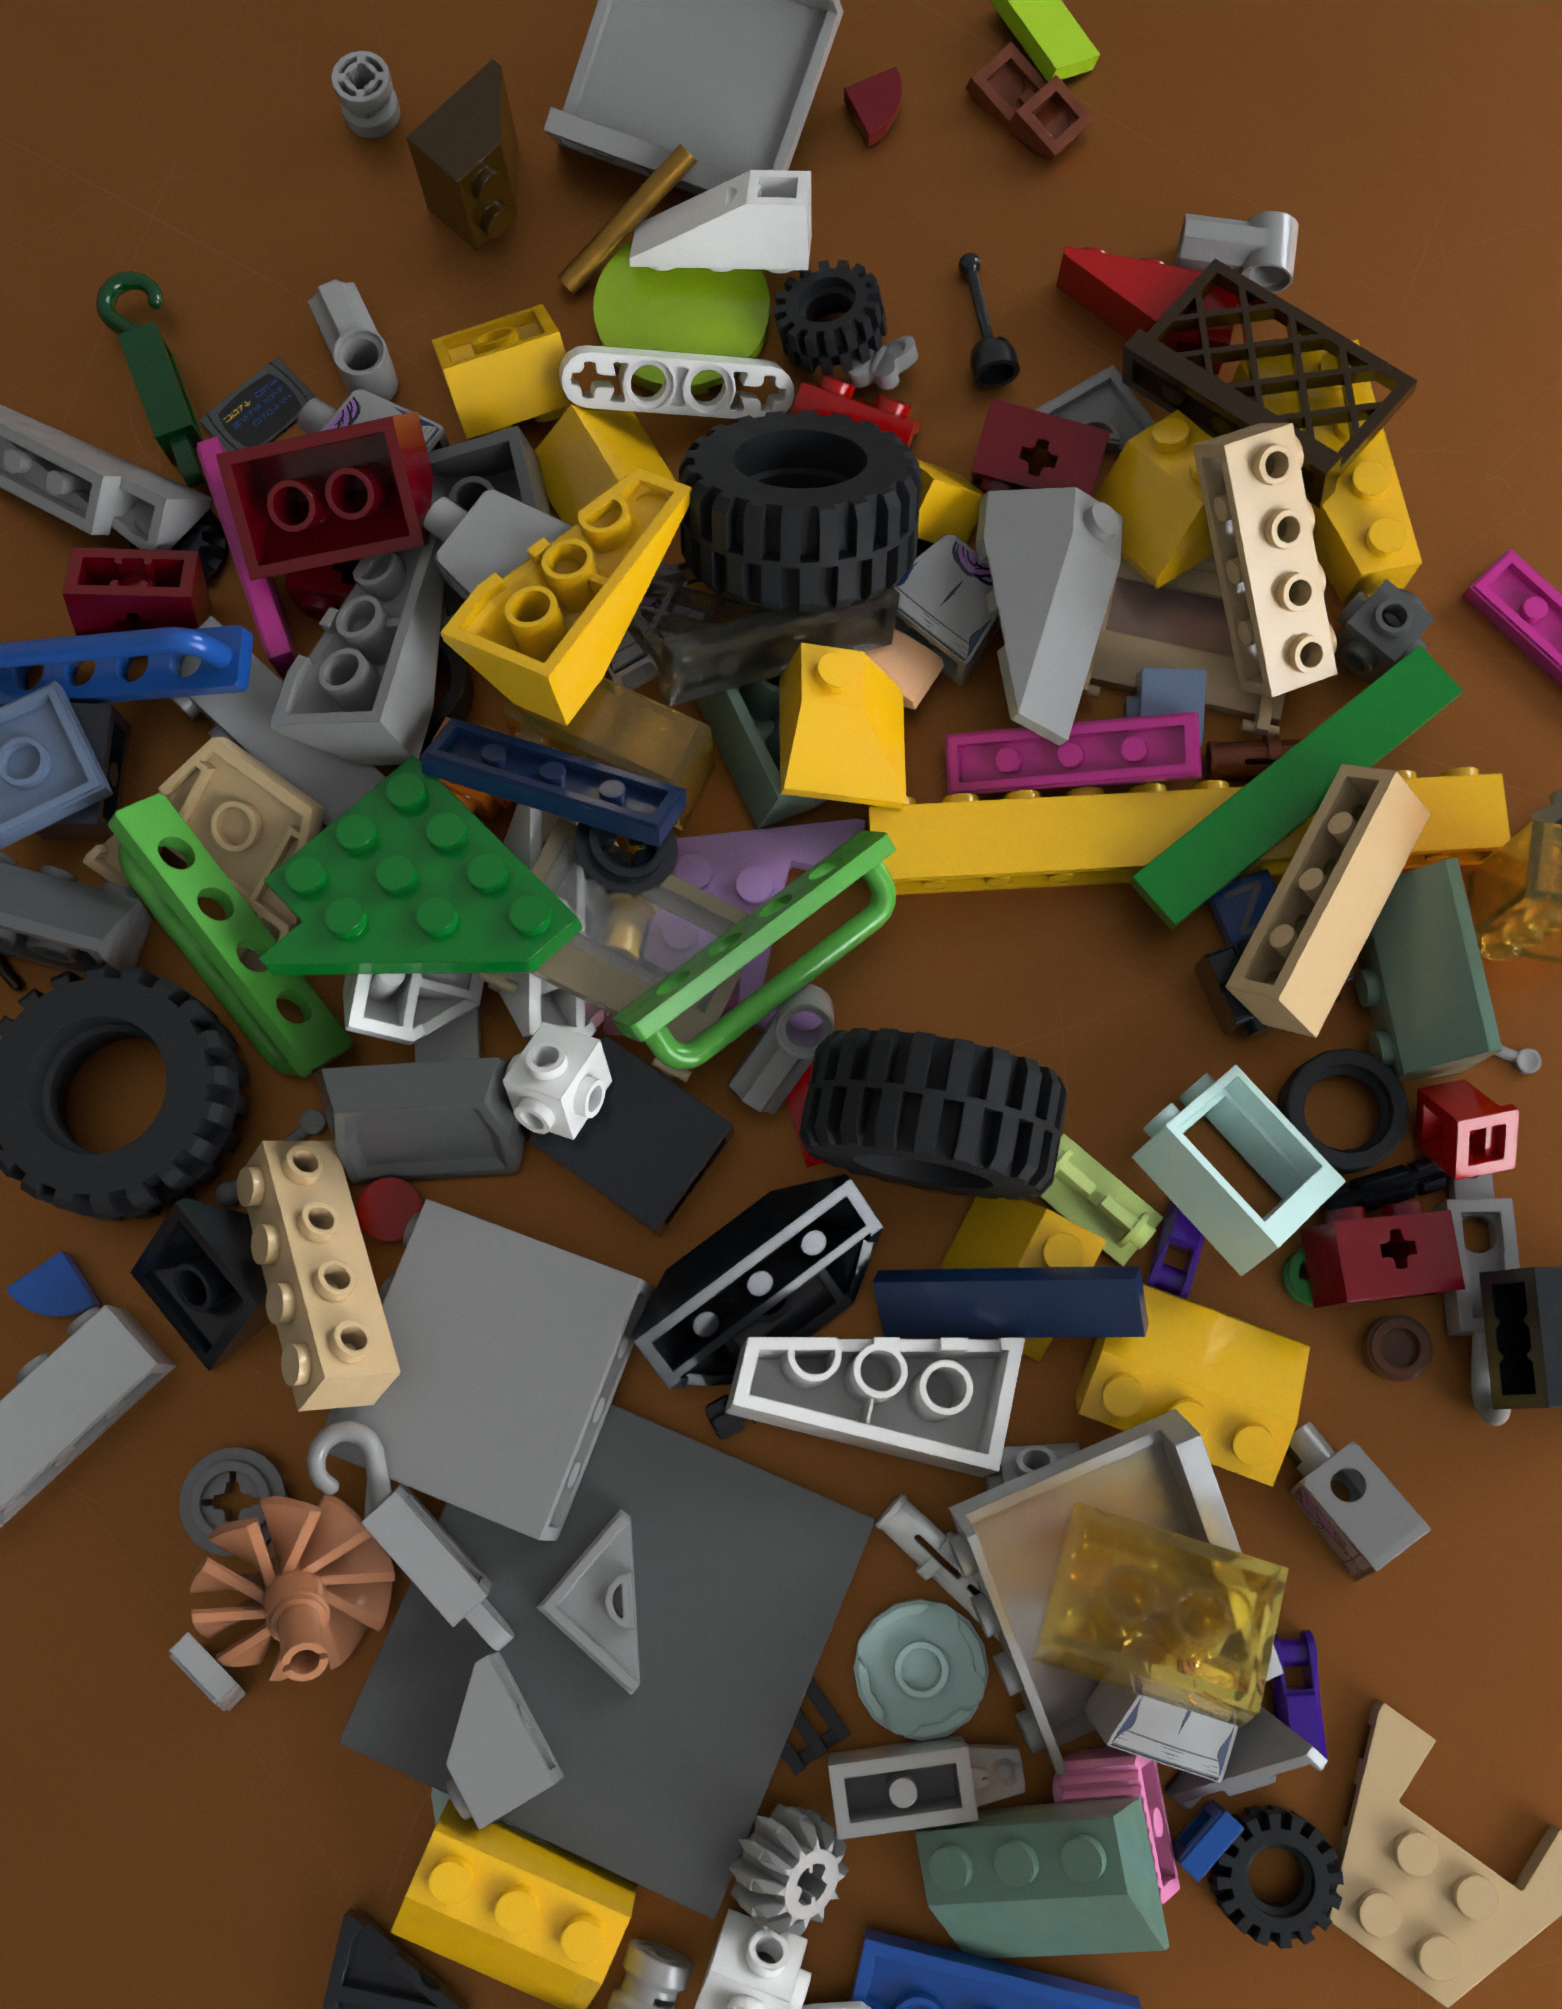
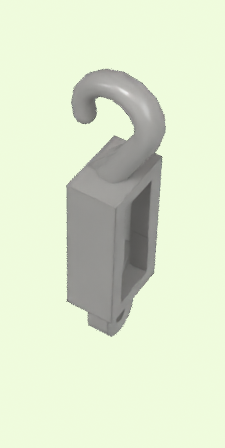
M1492 1173L1460 1180H1454L1447 1174L1450 1200H1445L1434 1206V1211L1451 1210L1465 1283L1464 1290L1443 1293L1447 1335L1472 1336L1471 1394L1475 1410L1486 1423L1492 1426H1501L1509 1419L1511 1409L1493 1410L1479 1272L1520 1268L1512 1198L1495 1199ZM1482 1218L1487 1221L1490 1249L1487 1252L1474 1253L1465 1248L1462 1220Z
M352 1420L334 1422L319 1430L309 1445L306 1458L309 1477L316 1488L326 1495H334L338 1492V1481L330 1476L326 1470L325 1460L327 1454L334 1445L340 1442L356 1444L364 1455L367 1475L365 1515L361 1521L362 1525L452 1627L465 1618L489 1646L497 1652L500 1651L515 1635L505 1619L486 1599L492 1582L406 1485L400 1484L392 1491L384 1448L377 1434L367 1425Z

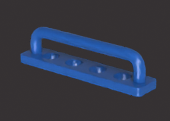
M240 625L198 629L165 627L1 642L0 707L55 680L64 688L70 703L98 704L245 692L249 686L253 634ZM190 655L201 659L200 666L196 672L183 678L181 675V664L184 657ZM138 656H148V665L144 674L139 679L130 682L128 679V669L133 659ZM95 660V670L92 677L84 685L78 686L76 683L78 668L84 661ZM34 665H43L41 680L34 688L27 690L25 679L28 671Z

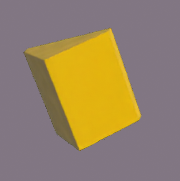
M571 405L535 449L539 459L548 502L558 519L572 526L578 523L579 510L637 468L676 481L633 411L593 409Z

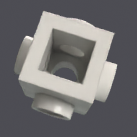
M542 1022L522 1053L512 1058L503 1079L517 1121L535 1133L546 1134L551 1132L572 1140L575 1139L586 1120L593 1118L599 1112L605 1098V1092L612 1082L600 1039L547 1022Z
M729 1909L713 1947L694 2009H802L812 1974L800 1969L808 1939L790 1932H783L781 1935H778L772 1930L766 1931L753 1922L750 1916Z

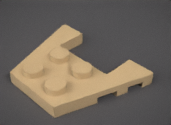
M212 737L158 787L159 793L166 796L278 942L300 924L301 921L272 892L264 879L320 833L325 807L227 737ZM115 835L110 837L104 844L96 845L86 854L83 860L84 864L109 882L133 890L121 870L118 860L120 841ZM158 847L159 854L163 847ZM166 847L186 862L184 856L177 850ZM247 948L238 949L237 956L246 968L256 972L265 971L264 964L260 961V956L256 952Z
M1377 1699L1371 1708L1368 1720L1371 1729L1364 1758H1359L1354 1784L1357 1787L1348 1825H1343L1337 1849L1339 1859L1334 1862L1335 1866L1343 1872L1344 1885L1336 1884L1335 1891L1342 1897L1339 1910L1330 1907L1326 1916L1343 1932L1442 2005L1449 2008L1562 1915V1830L1550 1824L1515 1884L1509 1883L1400 1803V1798L1432 1749L1436 1739L1386 1703Z

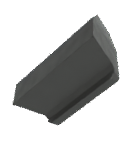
M499 1057L324 1068L321 1069V1072L313 1073L336 1151L351 1182L356 1184L372 1183L385 1177L419 1180L517 1172L523 1158V1145L528 1129L517 1121L503 1083L507 1067L512 1059L501 1060Z

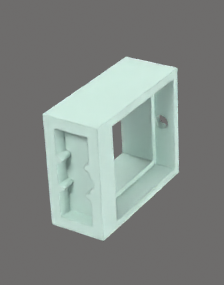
M1235 1065L1217 1081L1208 1073L1197 1080L1178 1098L1186 1107L1181 1112L1173 1103H1170L1143 1128L1151 1139L1132 1158L1242 1277L1278 1249L1346 1181L1248 1076ZM1203 1116L1215 1126L1282 1198L1264 1218H1261L1183 1134Z

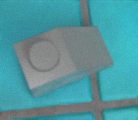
M500 1651L487 1655L474 1664L446 1766L452 1776L446 1782L451 1801L464 1820L473 1817L479 1830L555 1785L565 1777Z

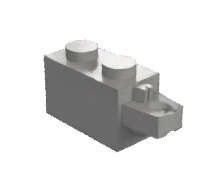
M955 1735L924 1741L827 1753L838 1840L979 1821L977 1807L1025 1792L1022 1760L1016 1745L966 1744L962 1735Z

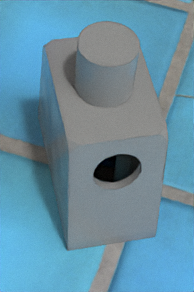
M494 489L483 492L468 512L447 497H441L432 505L424 520V528L444 542L434 558L445 581L464 600L469 597L478 584L496 572L503 578L528 560L529 555L526 549L544 537L551 543L573 527Z

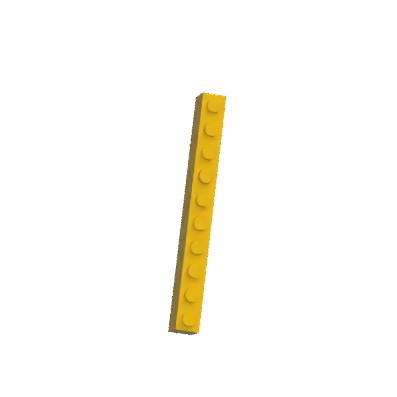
M1459 767L1442 772L1440 777L1417 778L1414 771H1397L1431 813L1403 868H1420L1444 859L1458 857L1460 866L1491 864L1512 847L1502 773L1479 775L1478 768ZM1208 780L1192 785L1191 790L1167 791L1166 786L1163 784L1148 783L1130 788L1129 793L1104 794V789L1100 787H1080L1068 791L1066 796L1042 797L1041 792L1036 790L1010 792L1001 800L979 801V796L976 794L958 793L942 798V803L917 804L915 798L906 797V805L903 809L868 806L867 831L886 832L896 848L895 852L883 860L895 884L896 895L1129 883L1132 876L1243 787L1229 788L1227 781ZM1315 815L1238 877H1246L1268 869L1270 875H1284Z

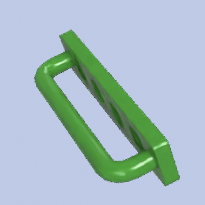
M158 793L121 808L114 813L108 822V826L120 841L118 860L122 873L128 883L268 1065L281 1074L299 1075L302 1078H306L343 1056L353 1046V1041L303 975H273L265 965V971L256 972L246 968L240 962L237 956L238 948H247L262 956L277 941L166 796ZM165 846L177 850L184 856L187 862V869H176L167 865L159 855L158 847ZM206 897L217 901L225 911L226 920L219 921L206 916L201 911L197 898ZM281 998L294 1002L303 1014V1023H293L286 1020L277 1009L276 1000Z
M860 831L614 1015L612 1020L621 1034L639 1042L645 1041L652 1053L664 1065L675 1069H692L710 1060L879 930L891 917L896 904V887L883 860L895 852L896 848L888 834L876 831ZM860 877L864 879L871 892L869 904L694 1039L687 1043H680L673 1037L666 1026L669 1022Z

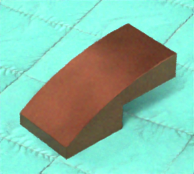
M1012 42L970 78L965 88L1010 133L1050 160H1053L1095 120L1092 114L1057 75L1047 83Z

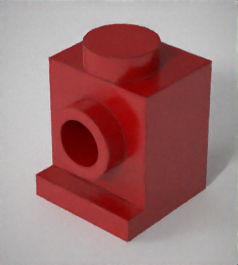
M1465 1079L1417 1088L1415 1146L1454 1180L1513 1169L1516 1167L1519 1109L1513 1104L1499 1106Z

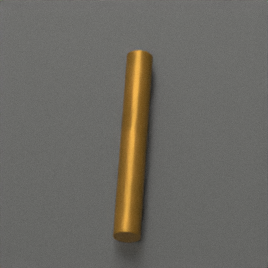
M681 143L557 276L573 294L582 287L697 163V160Z

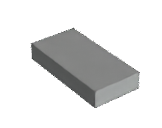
M189 1632L169 1650L171 1652L169 1657L223 1712L225 1710L230 1711L247 1694Z

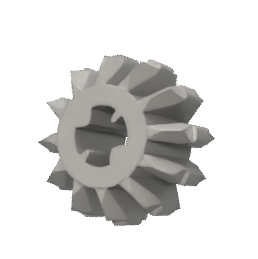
M778 1803L772 1811L770 1818L756 1815L755 1831L749 1839H738L743 1852L741 1857L729 1867L736 1877L731 1895L738 1901L740 1907L751 1915V1920L766 1931L772 1930L778 1935H781L783 1932H790L801 1936L810 1920L819 1923L823 1922L824 1907L830 1900L840 1899L835 1889L837 1882L845 1877L849 1871L841 1861L845 1855L847 1844L843 1840H838L835 1828L827 1823L825 1817L810 1808L805 1810L800 1806L796 1808L793 1806L788 1807Z

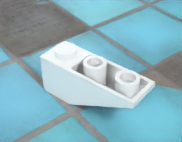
M749 170L642 221L634 230L629 256L630 267H649L658 271H667L674 268H708L715 272H727L733 269H764L779 274L788 273L793 270H808L812 238L811 171Z

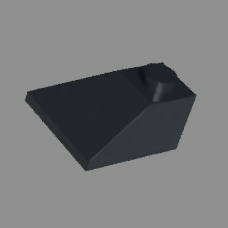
M185 1197L175 1202L130 1273L207 1370L211 1371L270 1323L266 1311L267 1287L262 1267L254 1261L252 1256L251 1237L253 1232L248 1214Z

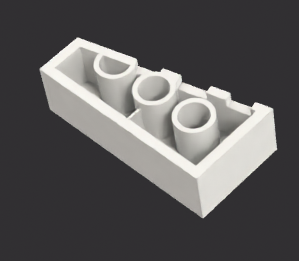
M748 1337L740 1348L725 1413L983 1478L999 1472L1025 1338L986 1340L968 1338L900 1339V1337H874L872 1339Z

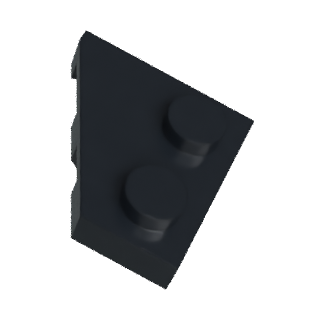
M349 1909L344 1914L323 2009H469V2005L362 1912Z

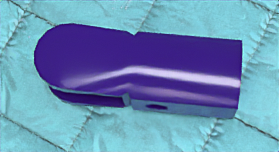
M1171 1200L1143 1283L1187 1299L1205 1237ZM1168 1247L1187 1254L1183 1270L1163 1263Z
M1311 1630L1300 1631L1299 1638L1279 1639L1275 1632L1270 1633L1283 1672L1284 1667L1302 1666L1304 1685L1286 1686L1284 1673L1270 1679L1275 1717L1310 1743L1327 1759L1319 1692L1318 1654L1313 1633Z

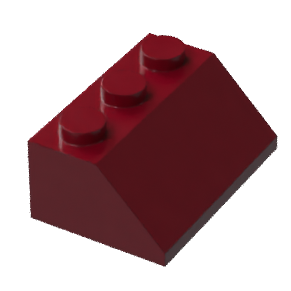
M418 411L216 454L251 581L429 544L430 532L424 528V520L431 508L433 472Z

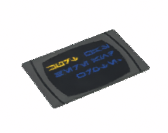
M276 357L206 413L199 421L213 437L217 436L227 452L269 443L295 422L305 404L316 396L279 357Z

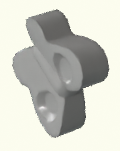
M905 335L893 340L887 346L882 345L878 352L869 349L871 359L863 365L857 358L852 360L853 370L847 373L850 383L855 385L856 388L865 387L872 383H875L883 390L895 388L900 381L898 375L908 369L918 359L914 338Z

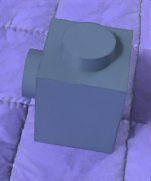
M1142 668L1136 674L1135 696H1125L1123 718L1197 711L1199 714L1200 747H1202L1207 670Z

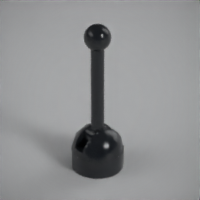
M966 253L960 258L958 267L960 273L967 277L982 339L974 344L970 354L971 373L976 386L984 389L999 388L1009 384L1019 375L1020 366L1016 351L1009 340L1000 336H993L978 275L982 262L978 255Z

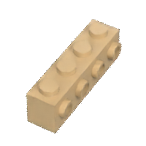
M1259 423L1194 444L1195 461L1240 690L1267 697H1275L1337 675L1334 656L1337 649V639L1332 626L1328 622L1323 594L1326 589V577L1322 566L1317 561L1312 533L1315 526V515L1310 502L1306 499L1301 471L1304 454L1302 445L1295 435L1293 423Z
M1341 764L1225 986L1263 1025L1314 1038L1318 1036L1431 815L1397 771Z
M262 1141L246 1166L239 1172L237 1196L240 1204L247 1208L253 1232L251 1237L252 1256L254 1261L262 1267L267 1287V1316L272 1324H276L282 1346L281 1370L283 1379L287 1385L292 1386L298 1412L374 1405L401 1371L343 1165L334 1142Z

